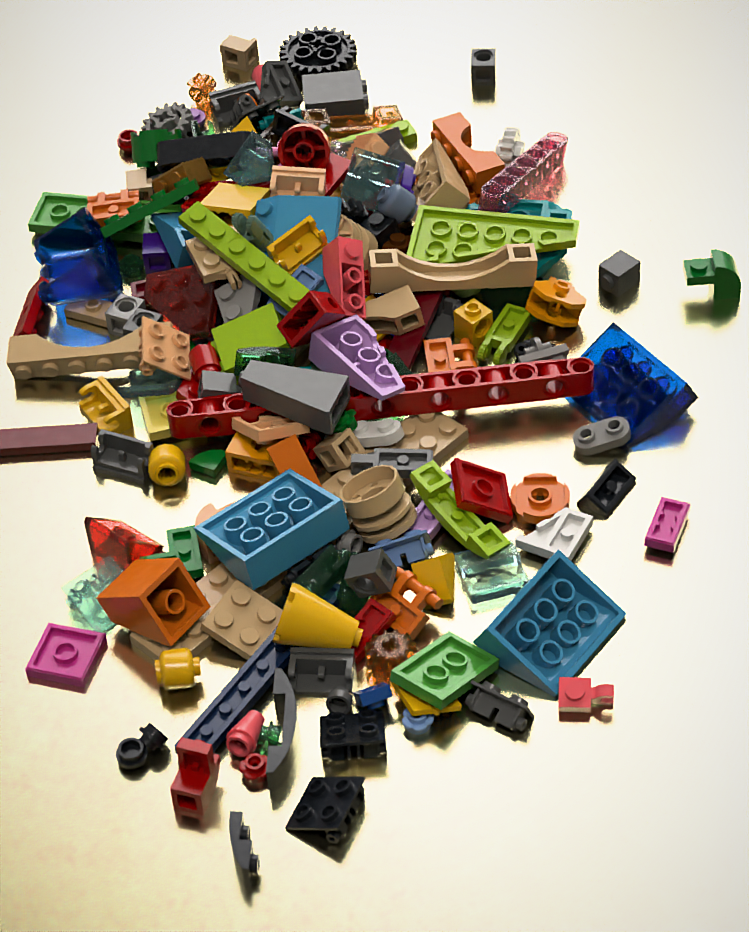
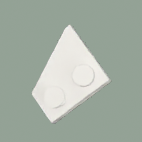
M565 507L555 513L552 518L545 519L536 524V530L526 536L519 534L515 538V547L548 559L559 549L569 560H572L593 526V516Z

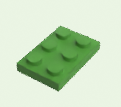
M448 631L391 670L390 681L442 710L473 687L471 684L472 680L479 683L498 669L500 659Z

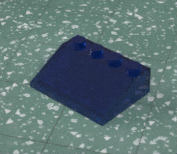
M612 322L580 356L588 358L594 363V390L588 395L571 397L597 421L615 416L625 418L631 429V438L624 444L628 448L679 419L699 398L684 379L615 322Z

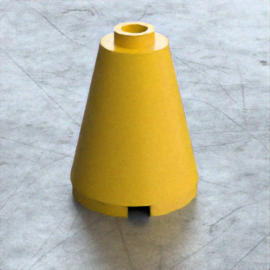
M292 583L272 642L300 647L351 649V646L358 647L363 629L358 628V620L301 585Z

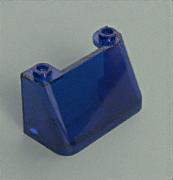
M86 207L34 240L36 251L33 254L40 265L43 266L45 264L49 273L50 283L42 281L39 283L38 291L40 299L46 305L59 306L113 297L123 291L116 246L110 236L104 237L100 230L101 225Z

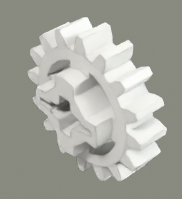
M506 127L504 129V136H502V139H498V144L495 147V153L505 163L506 184H514L517 172H521L525 158V142L520 141V129Z

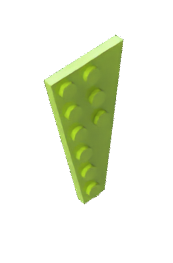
M419 205L406 255L432 263L452 264L482 258L497 251L506 244L534 243L536 253L576 248L580 220Z

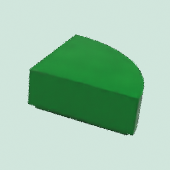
M209 450L199 453L189 461L190 469L215 477L227 462L225 450Z

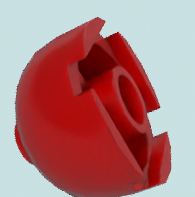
M303 122L293 125L284 132L278 143V157L282 166L323 169L330 159L331 144L328 135L322 128L313 123Z

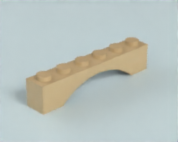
M534 243L506 244L497 251L482 258L452 264L422 261L408 256L398 249L369 250L368 278L370 293H389L406 285H409L412 292L531 287L536 281L538 260Z
M409 285L394 289L387 294L365 302L366 319L364 321L374 329L376 334L402 335L425 325L420 306ZM310 343L293 347L296 359L283 365L306 367L310 363L308 359Z
M171 321L159 322L173 328ZM142 325L120 339L90 347L58 345L43 339L37 334L10 336L6 364L14 379L23 380L35 377H55L68 374L80 375L89 372H109L122 369L134 370L139 368L142 359L139 357V330Z

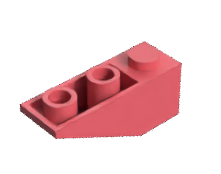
M337 236L322 248L323 275L331 295L345 312L344 317L357 314L364 320L366 319L363 242L362 240Z

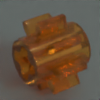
M198 72L187 82V85L191 87L188 94L193 101L207 104L209 102L208 93L216 91L217 83L211 75H201Z

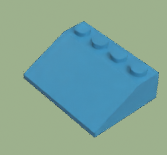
M277 195L257 200L255 216L272 233L275 241L307 216L311 215L316 222L317 229L319 231L323 229L327 242L330 243L338 236L342 199L331 196ZM321 254L306 265V267L324 280L323 285L317 291L330 293L323 275V258ZM258 288L261 291V297L257 306L262 307L267 305L266 303L271 297Z
M288 469L200 523L194 529L197 535L235 578L252 590H255L283 571L290 569L291 566L300 560L312 555L330 541L337 539L341 534L349 530L350 526L342 499L295 471Z
M558 549L476 637L473 643L499 658L500 667L555 697L559 693V677H573L627 613Z

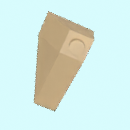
M435 138L418 157L415 173L418 181L412 188L414 195H416V204L418 208L419 205L466 209L470 200L468 189L441 143ZM417 208V211H416L415 215H414L413 218L411 219V220H413L414 222H415V220H416L418 208Z

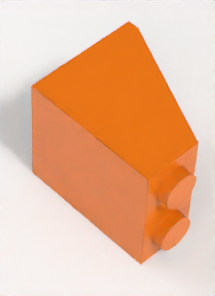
M180 558L137 559L96 597L111 622L166 646H172L211 607Z

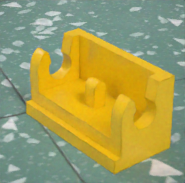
M309 215L266 248L269 258L292 275L301 264L306 266L320 256L322 248L328 242L323 229L319 231L315 220Z
M102 375L97 377L98 380L85 385L79 390L82 396L92 392L90 397L84 398L78 404L86 417L92 423L98 424L99 431L104 429L120 434L134 427L129 404Z

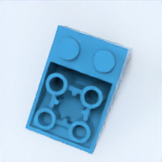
M182 212L153 213L151 215L152 220L176 270L194 269V263L186 250L185 241L195 238V236L179 224L178 217Z

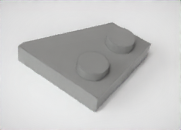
M242 274L238 276L243 283L240 289L236 286L237 290H233L228 282L214 290L224 323L256 310L260 302L261 291Z

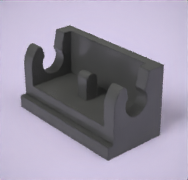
M255 80L208 93L211 114L219 128L233 124L229 113L241 95L245 93L250 94L257 104L260 105V90Z
M101 429L98 433L99 448L98 446H91L93 471L144 485L149 478L148 457L154 449L153 443Z
M291 647L288 677H290L294 694L328 695L333 688L342 686L347 688L353 696L352 692L354 691L356 674L354 649Z

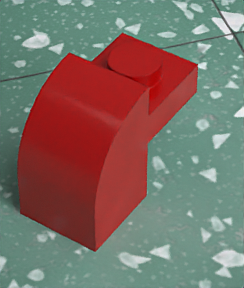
M181 737L176 746L179 770L170 786L173 809L204 816L217 786L220 771V755L213 753L212 744L199 739L192 740Z

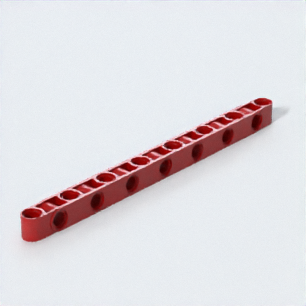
M577 357L401 375L400 378L405 385V391L383 401L350 386L351 399L345 410L355 409L356 414L354 418L356 421L584 396L594 390V363L588 358ZM242 393L178 400L170 403L166 409L170 434L177 439L235 434L236 430L232 429V417H241V419L248 423L258 422L259 416H279L277 413L243 400Z

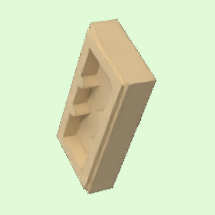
M76 293L64 308V313L66 317L107 328L105 312L113 302Z

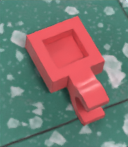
M559 677L558 712L591 713V704L614 705L613 684H600L591 687V678Z

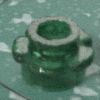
M129 254L120 260L119 269L125 277L136 278L143 273L144 261L135 254Z
M270 721L269 726L262 725L258 744L264 746V753L268 750V746H278L282 726L274 725L273 721Z

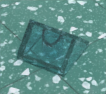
M252 130L223 174L241 187L270 181L272 165H275L271 142Z

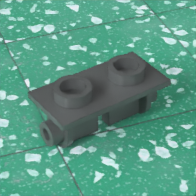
M473 680L471 681L476 691L474 694L470 693L465 700V705L469 706L470 711L490 719L495 709L499 711L494 721L514 732L524 730L527 724L526 715L531 718L535 717L528 707L529 702L515 694H512L509 698L500 693V688L487 681H484L482 685Z

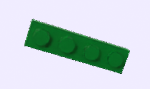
M185 177L174 183L175 189L166 193L162 189L151 195L152 201L142 205L141 201L127 208L129 213L119 217L117 213L103 220L105 225L100 228L102 234L107 238L199 190L200 186L194 178L189 181L188 177Z

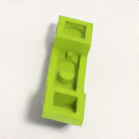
M434 460L410 473V478L428 509L440 524L467 549L482 558L489 559L510 546L511 542L492 522L485 525L474 513L457 508L455 492L450 488L452 479Z

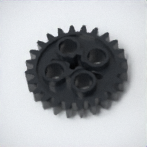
M315 26L314 30L311 31L305 28L303 33L297 30L296 36L288 35L289 40H283V45H280V61H287L293 76L299 75L300 80H302V75L348 71V67H353V62L357 61L355 39H351L350 34L345 35L344 30L336 32V27L327 30V26H324L322 30H319Z

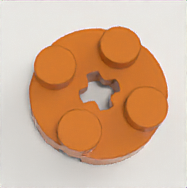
M549 473L528 474L523 477L522 482L517 486L515 483L511 488L510 502L512 511L516 514L517 520L522 524H538L545 519H550L563 508H569V487L565 482L564 485L558 482L557 477ZM537 496H543L544 500L538 501Z

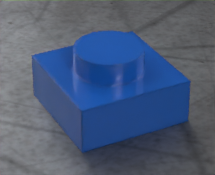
M383 682L352 692L356 705L366 706L367 709L381 707L386 704L384 699L393 697L390 685Z

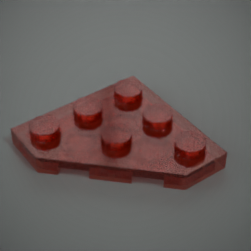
M195 265L147 274L144 298L168 321H171L176 329L190 335V341L213 337L211 329L215 328L218 305L214 290L220 287L221 280L204 284Z

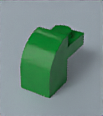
M711 249L710 258L683 260L686 286L709 284L713 300L740 298L741 280L736 261L732 255L722 250Z

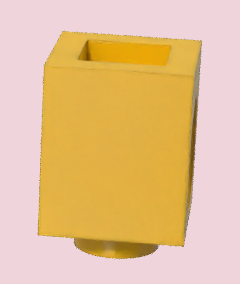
M475 298L453 311L454 335L460 340L462 338H469L474 348L483 343L485 340L484 336L493 325V311Z

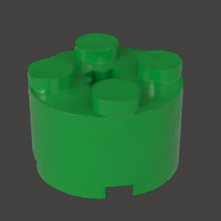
M168 129L139 131V136L137 133L131 132L133 164H137V168L140 169L155 168V163H157L156 144L165 140L182 138L181 129H174L175 134L168 132Z

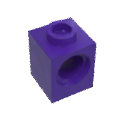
M159 232L143 233L142 256L146 274L172 272V260Z

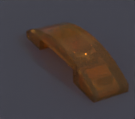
M397 105L373 106L372 114L332 117L328 116L326 109L301 110L303 120L313 123L318 127L324 123L329 125L330 128L325 133L334 138H346L350 135L372 130L373 128L403 121Z

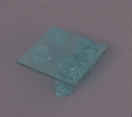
M111 555L61 587L67 596L65 599L66 605L70 609L76 608L93 631L101 633L115 623L111 622L96 597L123 572Z

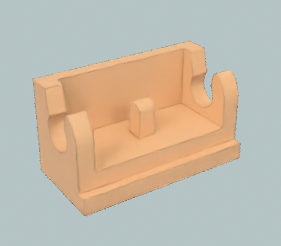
M272 165L270 197L277 195L325 196L326 169Z

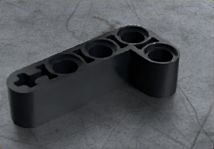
M236 131L161 141L156 144L157 170L165 173L182 162L202 157L205 159L208 169L236 166L242 174L259 173L261 171V158L257 157L256 149L260 147V144L255 134L250 131Z

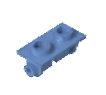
M412 530L405 533L404 537L395 540L384 539L378 541L375 546L368 548L369 551L382 548L396 567H404L401 556L406 555L408 563L411 565L430 559V555L435 554L427 530Z

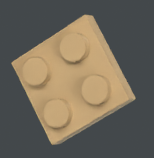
M236 579L202 622L200 629L248 660L278 626L283 610Z

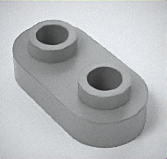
M615 416L578 428L573 434V443L576 451L581 455H593L626 444L631 438V429L625 418Z

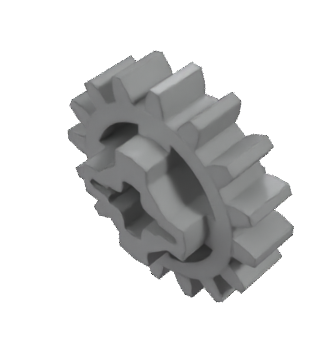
M174 102L171 106L165 103L161 109L158 106L155 107L156 112H149V119L142 120L144 125L140 127L141 131L168 129V132L175 134L174 129H181L182 138H188L187 132H192L193 127L191 125L195 124L189 107L186 108L184 103L178 105L177 102Z

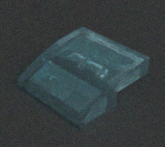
M355 147L340 198H344L345 202L350 198H354L355 202L360 200L362 205H365L366 210L375 212L378 209L379 201L377 196L384 187L389 188L394 184L400 185L406 162Z
M139 368L129 371L130 383L117 388L122 398L170 395L177 391L184 379L158 368L151 376H144Z
M509 540L511 542L509 547L489 559L482 558L470 550L454 553L460 578L472 605L517 594L529 581V577L521 565L520 553L512 540Z

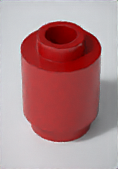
M199 344L189 352L188 358L194 377L198 382L200 381L202 370L222 371L216 350L212 345Z

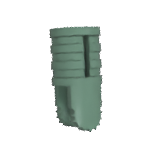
M242 213L233 214L231 221L238 233L261 252H266V247L274 242V237L266 226L255 215H250L247 219Z

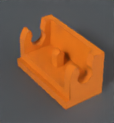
M296 434L266 448L279 475L291 469L322 487Z

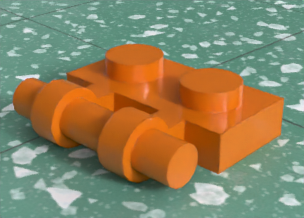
M120 189V192L105 194V191L97 192V195L87 196L89 228L103 227L105 225L103 220L118 213L119 217H122L129 213L127 208L140 202L139 190L129 191L128 189Z
M451 337L423 340L427 372L478 367L474 361L475 348L471 344L470 339L462 338L459 342L460 344L453 345ZM455 358H460L463 361L455 362Z
M397 566L395 575L397 581L392 586L391 592L371 596L368 601L373 598L394 612L397 619L390 627L412 643L430 619L422 610L427 605H430L435 610L439 609L443 604V599L437 596V591L430 585L424 586L420 583L413 572L410 570L405 571L400 566ZM408 590L416 594L411 602L403 597Z

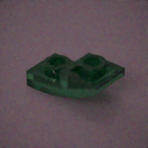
M247 347L237 349L234 376H239L240 372L245 370L250 360L294 367L296 349L282 347Z

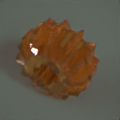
M397 628L393 633H388L383 629L381 636L372 634L371 642L366 643L365 664L371 670L374 678L383 675L385 682H387L390 678L391 670L418 652L417 644L411 640L409 633L400 635Z

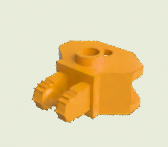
M550 276L549 280L535 281L525 309L537 319L560 327H577L587 299L575 290L572 283L564 280H556L557 278Z

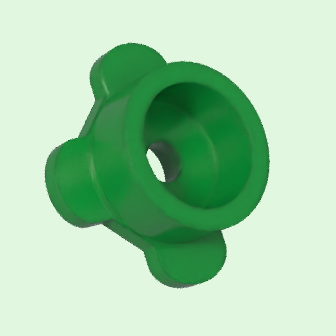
M355 409L344 410L332 434L343 432L347 428H351L352 431L357 428L358 423L354 418L356 414Z

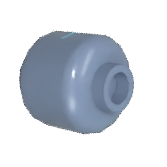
M394 184L389 188L384 187L377 196L379 201L378 211L385 217L395 218L397 224L409 222L417 211L418 205L416 204L415 195L399 184Z

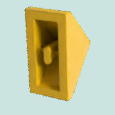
M453 552L411 564L417 580L424 586L430 585L435 589L437 596L443 599L442 605L454 602L455 555ZM427 605L424 609L428 610L432 607L430 605Z

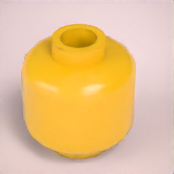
M162 444L155 447L148 457V473L151 480L162 487H171L181 482L186 472V458L183 451L172 444Z
M189 648L164 650L160 653L159 659L154 660L157 684H163L164 689L167 691L192 688L196 683L195 676H202L199 657H193Z

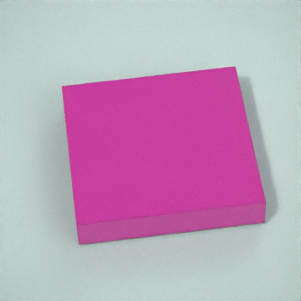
M48 622L25 667L26 676L85 688L107 642L106 633Z

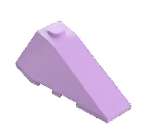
M357 314L311 333L308 359L321 371L348 375L350 386L381 401L405 391V385L394 365L390 364L386 358L384 347H380L378 344L377 334L374 329Z

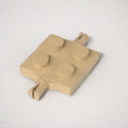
M196 237L185 241L186 250L204 284L227 279L233 290H237L236 286L238 289L242 287L243 283L238 277L241 273Z

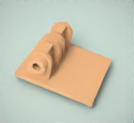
M142 316V327L139 330V357L142 359L139 364V370L144 376H151L158 368L190 381L191 366L188 358L190 335Z

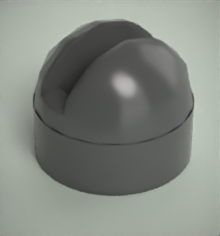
M342 686L333 688L327 696L326 708L331 713L342 712L347 714L353 702L351 692Z

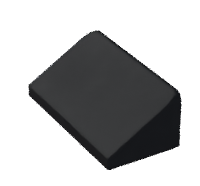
M615 458L602 470L576 503L581 507L606 517L637 477Z

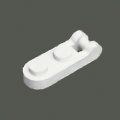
M392 418L380 421H357L358 426L353 431L363 448L392 445L404 437L400 421L393 420Z

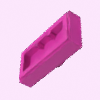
M661 496L644 538V546L674 553L689 515L691 503Z

